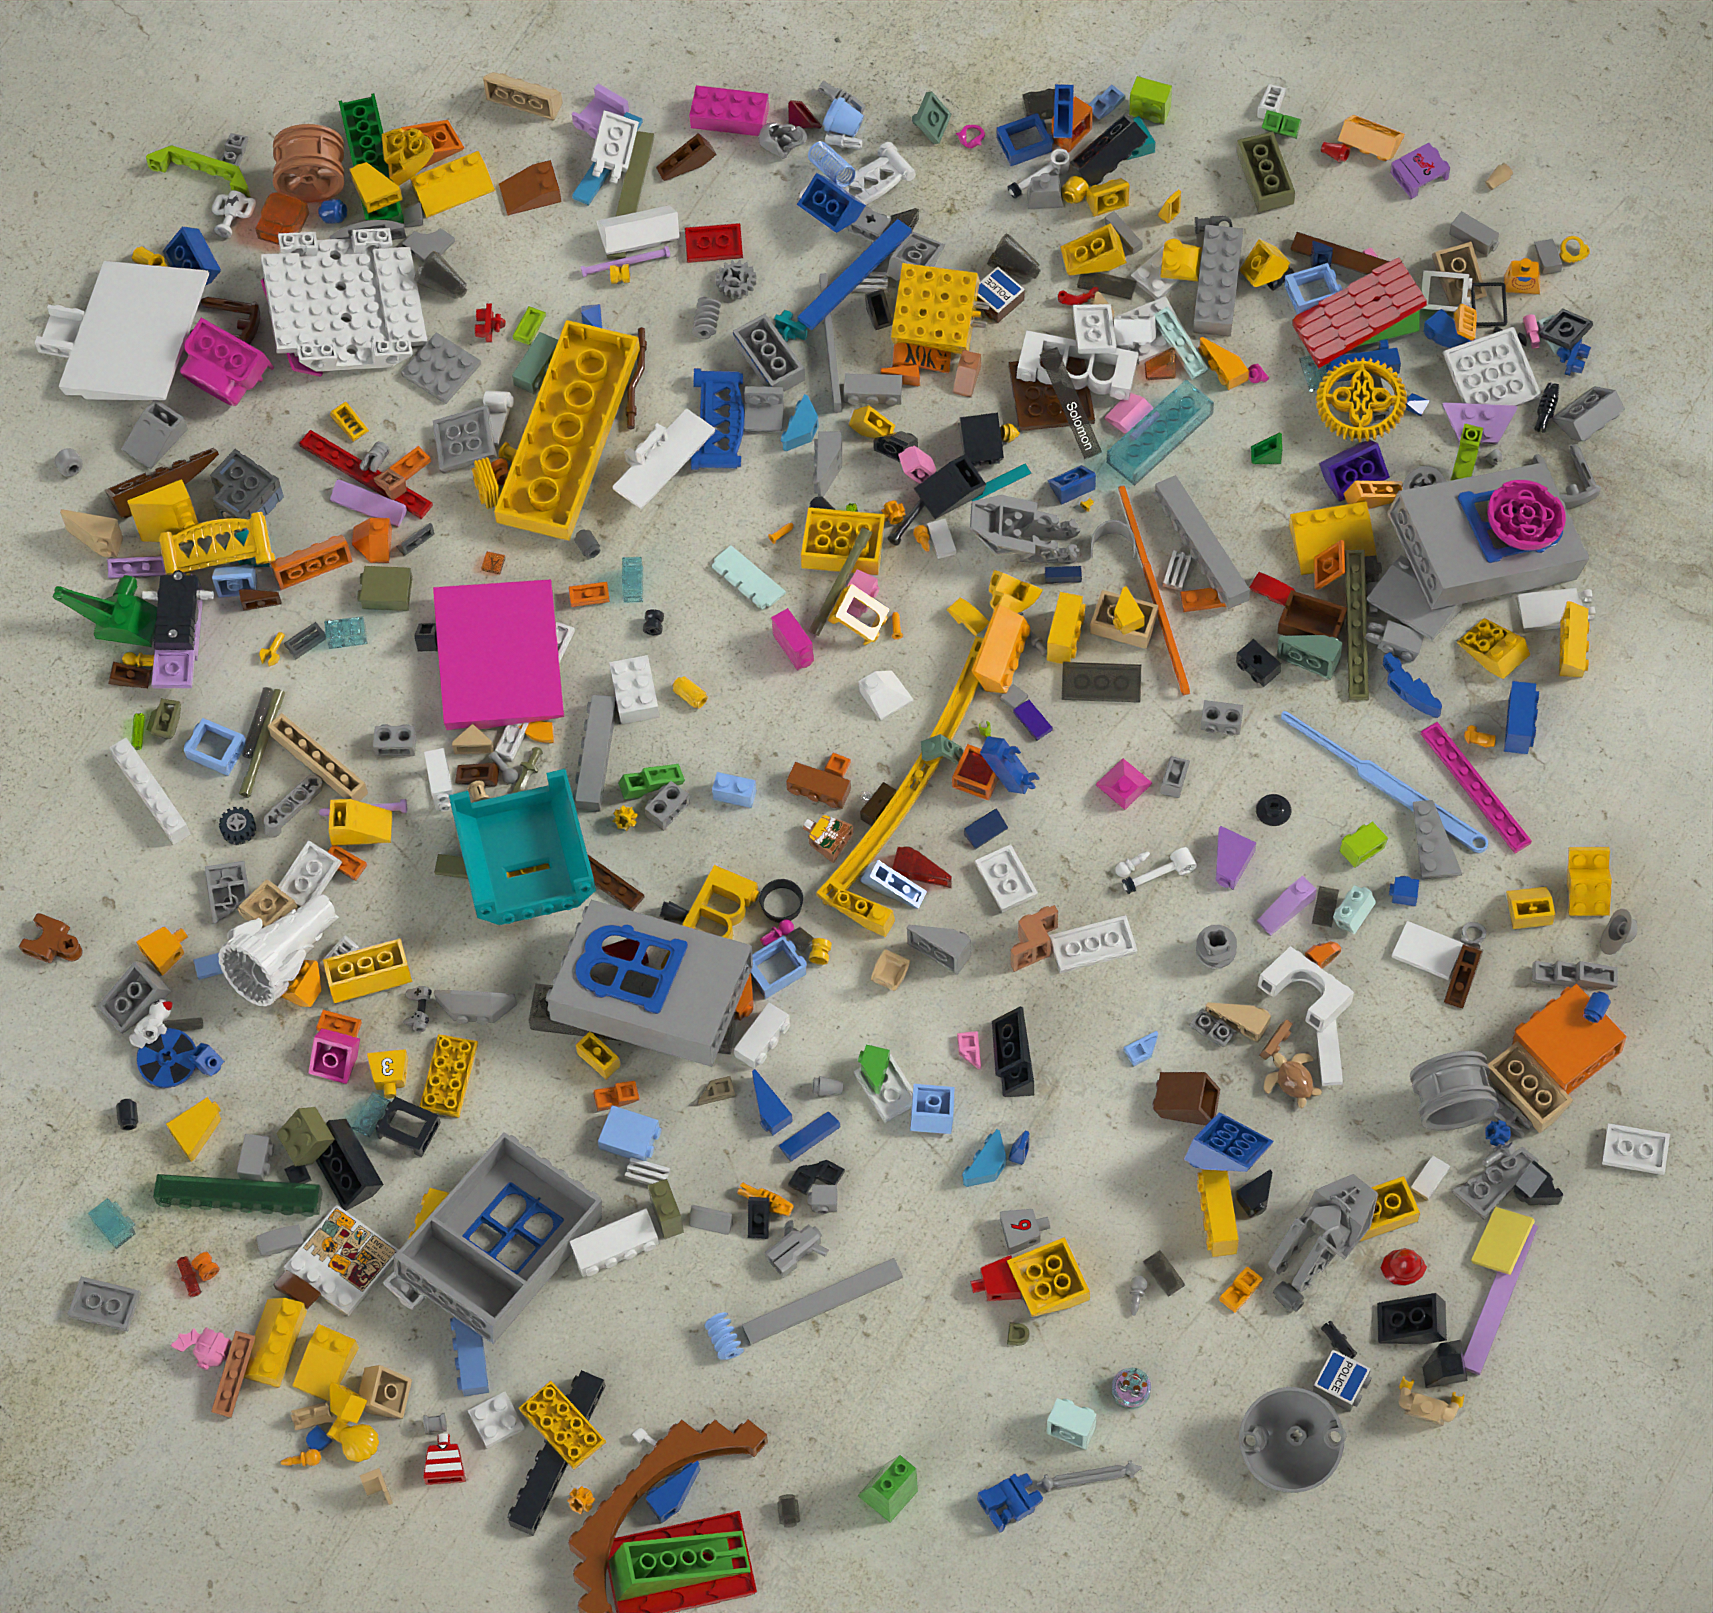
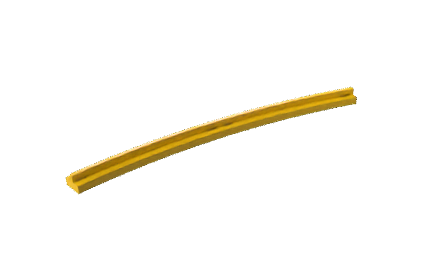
M975 636L960 677L930 738L939 734L951 741L954 738L979 685V681L973 674L972 668L984 638ZM922 752L920 753L905 780L881 815L845 861L816 892V896L823 900L824 905L828 904L830 907H833L830 903L839 887L848 890L880 852L918 799L943 756L926 762L922 759Z

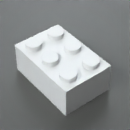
M648 655L609 662L621 724L660 717Z

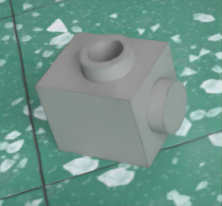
M812 1185V1192H808V1205H812V1212L818 1214L837 1212V1185Z

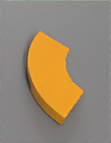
M529 722L525 735L538 742L554 743L552 722Z

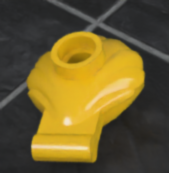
M336 1419L326 1434L328 1437L341 1443L346 1458L355 1462L369 1459L376 1453L379 1445L378 1433L370 1425L359 1424L349 1426Z

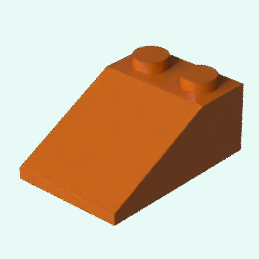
M448 120L401 127L404 131H409L411 128L418 129L431 140L434 153L424 167H428L464 149L463 144Z

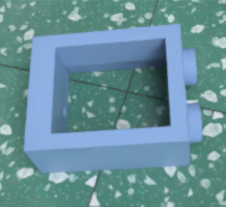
M1328 263L1285 276L1284 286L1297 315L1318 305L1319 301L1342 290L1341 285H1337L1335 271L1330 269ZM1324 278L1331 294L1305 302L1298 286Z
M202 718L200 723H197L194 727L190 740L186 741L184 752L187 759L229 776L247 742L244 735ZM207 730L232 740L221 760L196 750Z
M784 936L752 954V981L765 999L806 975V961L802 956L796 954L794 944L791 940L787 941ZM783 950L796 969L769 984L757 966Z

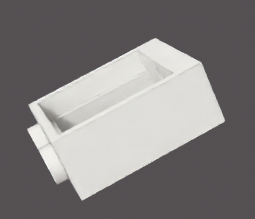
M1423 270L1421 292L1427 300V306L1422 309L1456 311L1458 308L1456 306L1428 304L1431 276L1463 278L1461 304L1470 307L1471 297H1467L1468 289L1471 290L1472 278H1469V274Z
M444 748L426 751L424 754L436 811H448L451 809L449 795L453 794Z

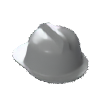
M1616 910L1611 916L1600 939V948L1604 954H1615L1625 943L1631 942L1636 937L1638 930L1637 921L1632 919L1628 910Z

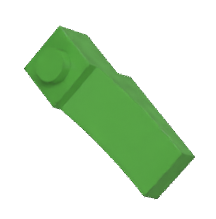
M679 764L643 768L638 773L623 774L618 784L625 800L643 797L647 793L659 790L670 781L676 785H682L685 779Z

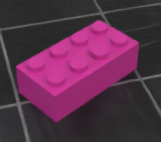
M696 85L689 115L690 126L692 129L759 136L762 127L767 121L770 107L769 94Z

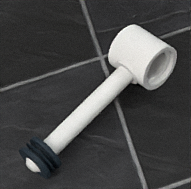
M1064 149L1054 150L1051 154L1049 165L1019 184L1013 182L1007 186L1011 196L1015 199L1021 196V190L1029 186L1031 178L1034 176H1040L1043 173H1050L1052 171L1059 175L1068 172L1070 168L1069 153Z
M1187 847L1180 848L1170 855L1171 863L1134 879L1130 876L1126 880L1122 879L1123 888L1130 894L1136 891V886L1170 871L1176 870L1179 875H1186L1192 872L1197 867V864Z

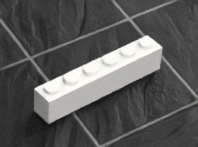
M124 738L109 747L113 758L173 845L191 835L187 824L129 740Z

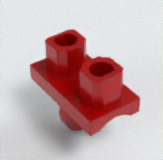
M486 303V308L476 309V321H485V324H475V336L486 338V342H492L493 328L495 332H500V329L506 326V321L501 318V314L497 313L494 317L492 303Z

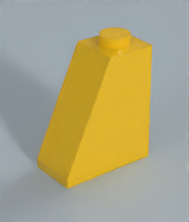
M367 162L355 165L349 169L351 179L368 213L403 200L399 186Z
M208 1097L166 1123L169 1132L190 1162L195 1160L221 1121L219 1112H221L220 1107L215 1101L211 1102Z

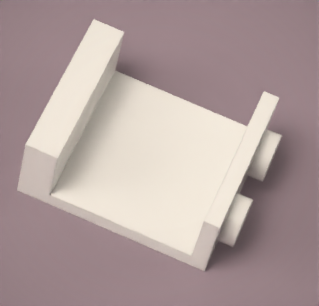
M48 305L47 309L50 317L43 337H36L35 344L37 350L40 353L69 358L85 312L78 308L70 309L61 305Z

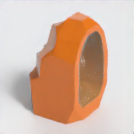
M1332 941L1319 943L1307 950L1305 957L1322 969L1340 954L1341 947L1338 943Z

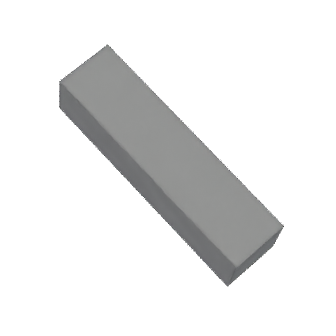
M1115 211L1105 216V224H1112L1120 236L1121 242L1133 255L1142 249L1143 242Z

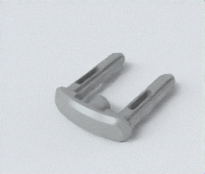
M1576 444L1570 446L1569 453L1584 484L1585 491L1579 492L1575 484L1566 487L1565 490L1568 495L1559 494L1566 508L1588 503L1595 499L1601 491V486L1596 485L1583 453ZM1539 454L1534 455L1533 464L1544 463L1548 469L1544 458Z

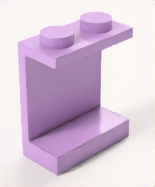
M599 83L594 88L595 98L580 115L576 112L572 113L574 126L579 130H584L594 139H596L604 110L620 116H624L626 112H629L626 99Z

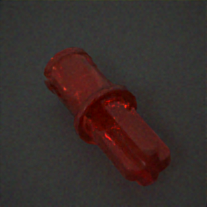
M187 1256L180 1257L177 1260V1264L182 1275L181 1281L185 1283L188 1295L196 1297L202 1293L196 1279L197 1273L193 1271Z

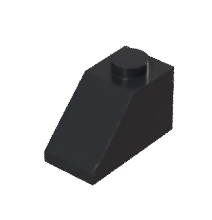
M1271 1169L1236 1191V1200L1249 1217L1255 1214L1258 1216L1267 1209L1273 1173Z

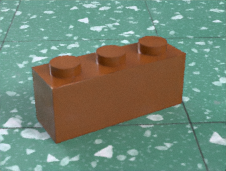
M798 762L794 763L786 781L787 790L797 796H806L814 802L826 803L831 808L838 807L843 809L851 791V780Z

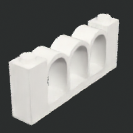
M1026 330L1017 368V378L1033 382L1037 378L1045 384H1055L1061 380L1070 389H1081L1088 386L1096 394L1105 395L1110 393V397L1119 400H1129L1139 352L1116 348V353L1078 354L1076 340ZM1042 351L1064 355L1061 366L1053 371L1041 367ZM1068 356L1090 360L1087 371L1080 376H1074L1067 372ZM1095 361L1116 365L1114 375L1110 380L1100 381L1093 376L1092 370Z

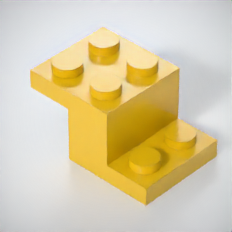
M1568 847L1567 887L1569 891V916H1610L1612 878L1609 870V847Z

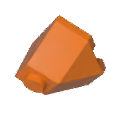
M369 518L353 528L352 546L359 550L370 563H389L392 538L390 518Z

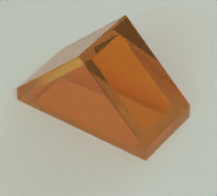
M1171 347L1144 363L1147 380L1175 379V348Z

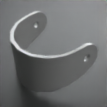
M1113 519L1103 522L1096 528L1091 541V558H1093L1094 543L1100 537L1107 534H1118L1131 542L1133 559H1135V537L1128 525Z

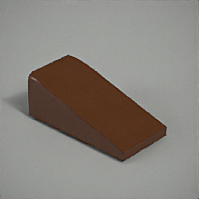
M239 590L243 611L282 604L279 592Z
M113 661L108 684L148 689L152 670Z
M495 763L458 765L455 783L469 785L475 781H483L485 786H497L499 768Z

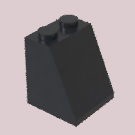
M998 412L960 417L958 425L963 455L966 454L974 467L981 466L983 462H989V465L1000 464V460L1004 459Z

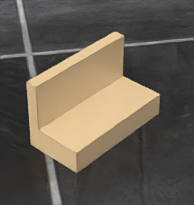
M380 1468L359 1475L367 1496L383 1490L388 1504H393Z

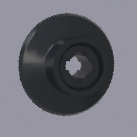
M1278 794L1266 795L1256 805L1257 817L1261 822L1269 826H1279L1286 823L1292 813L1289 801ZM1271 806L1278 807L1277 810L1270 809Z

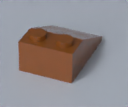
M551 160L532 164L499 183L508 216L562 202Z

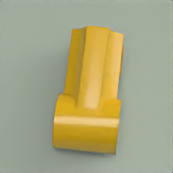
M142 246L137 247L133 251L131 258L137 264L167 267L164 257L160 254H154Z

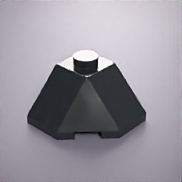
M903 431L876 437L873 440L874 451L901 463L898 454L908 447L916 446L918 448V438L911 433Z
M1535 1160L1531 1162L1517 1181L1513 1191L1518 1200L1526 1202L1528 1205H1559L1563 1198L1562 1191L1559 1188H1554L1552 1182L1554 1179L1550 1173Z
M1461 1340L1440 1343L1423 1365L1422 1369L1426 1388L1468 1381Z

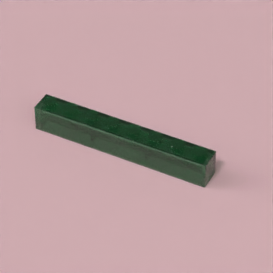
M157 1174L153 1198L156 1204L161 1207H171V1205L184 1209L199 1207L203 1210L219 1208L227 1212L234 1209L245 1213L260 1211L264 1214L280 1212L288 1216L295 1213L312 1217L313 1215H320L323 1191L319 1184Z

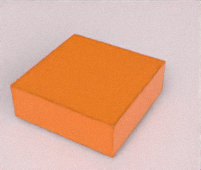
M833 752L824 768L825 772L843 778L851 763V759Z

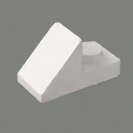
M395 1271L383 1282L400 1299L402 1305L412 1310L426 1298L424 1294L396 1276Z

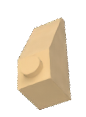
M1208 1002L1205 1008L1214 1018L1223 1020L1231 1028L1256 1042L1260 1041L1271 1021V1015H1269L1268 1011L1250 1005Z

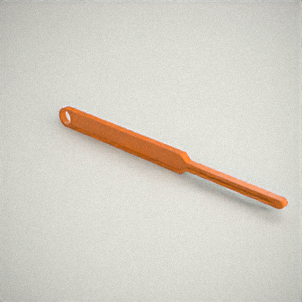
M1125 485L1119 486V494L1130 529L1135 537L1136 548L1142 563L1153 604L1158 605V620L1183 696L1190 694L1189 684Z

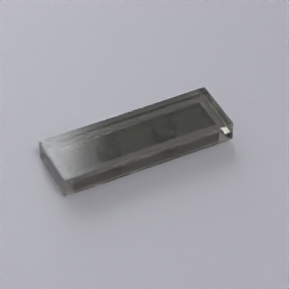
M1094 272L1080 274L1077 288L1090 290L1093 287H1098V292L1132 300L1137 281Z

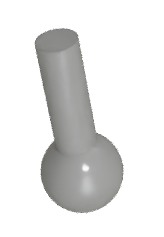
M495 751L492 752L489 757L503 773L502 778L507 784L515 783L518 779L517 771L508 768Z

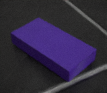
M1029 699L1013 710L1015 716L1036 741L1053 731V727Z

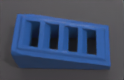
M1025 1130L1013 1143L1008 1158L1009 1161L1021 1165L1024 1164L1030 1147L1029 1131Z

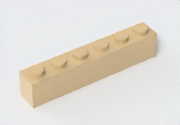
M281 713L268 725L273 739L344 799L360 802L368 794L365 782L284 714Z

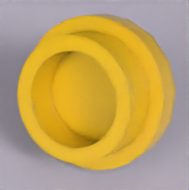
M1006 423L1000 427L1001 439L1006 443L1014 441L1020 434L1012 424Z

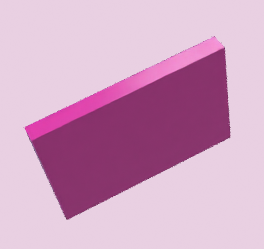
M551 579L433 587L443 719L446 730L467 729L472 724L480 730L564 717Z

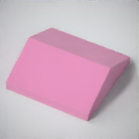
M1130 393L1129 400L1122 399L1104 419L1135 440L1158 416V412L1144 397Z

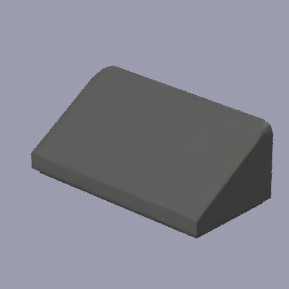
M431 523L426 524L396 546L397 549L406 556L435 534L433 525Z

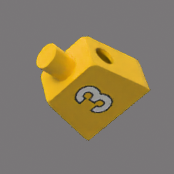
M406 1049L367 1053L376 1090H384V1097L387 1099L394 1098L396 1096V1088H403L406 1084L408 1067Z

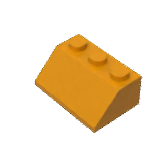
M1352 115L1345 119L1338 141L1346 144L1349 148H1358L1361 153L1367 155L1372 153L1377 155V159L1387 161L1394 157L1405 134Z

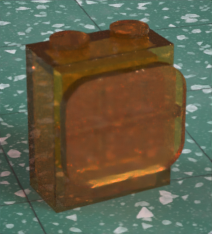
M281 193L270 194L261 210V218L255 228L258 239L279 245V233H300L310 214L307 203Z

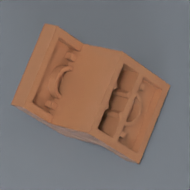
M1055 905L1043 907L1033 915L1027 914L1018 921V938L1020 943H1017L1010 949L1011 967L1014 972L1050 956L1051 939L1047 933L1058 928V910Z

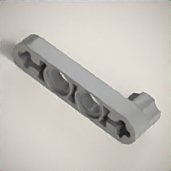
M309 775L265 815L264 828L267 836H279L281 828L321 792L322 779L319 776ZM297 794H303L305 799L299 801L294 797ZM289 806L292 811L284 813L281 811V808Z

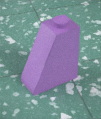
M1222 826L1219 827L1216 881L1222 887H1229L1234 890L1256 851V842Z

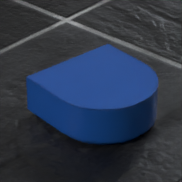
M318 1425L306 1437L308 1447L318 1451L324 1450L333 1442Z

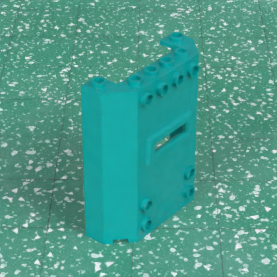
M566 768L546 773L548 785L472 803L468 791L449 795L477 918L497 925L529 920L534 917L578 908L596 891ZM549 864L550 869L507 878V872Z

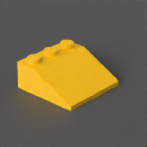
M1065 1237L1007 1260L1032 1317L1072 1308L1090 1300L1089 1288Z

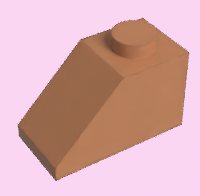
M966 350L962 351L954 383V394L972 397L981 369V354Z

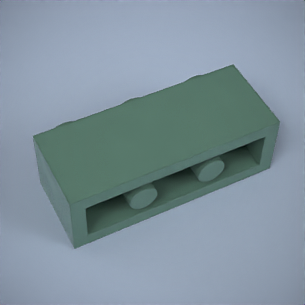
M542 332L538 333L512 374L514 386L534 394L537 388L541 387L558 339Z

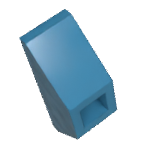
M804 394L802 400L797 402L796 413L790 417L789 427L781 436L784 451H789L812 442L819 427L818 415L808 395Z
M996 1129L993 1134L990 1133L984 1142L986 1145L982 1151L979 1149L973 1158L974 1162L971 1167L967 1166L962 1174L964 1186L969 1187L994 1182L1005 1168L1006 1154L1000 1130Z

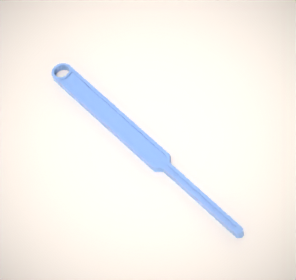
M1287 711L1281 713L1282 720L1355 767L1358 776L1411 811H1413V802L1429 800L1372 761L1358 759ZM1434 803L1446 834L1476 853L1486 851L1488 847L1486 836ZM1475 839H1482L1485 842V846L1483 848H1476L1473 845V841Z

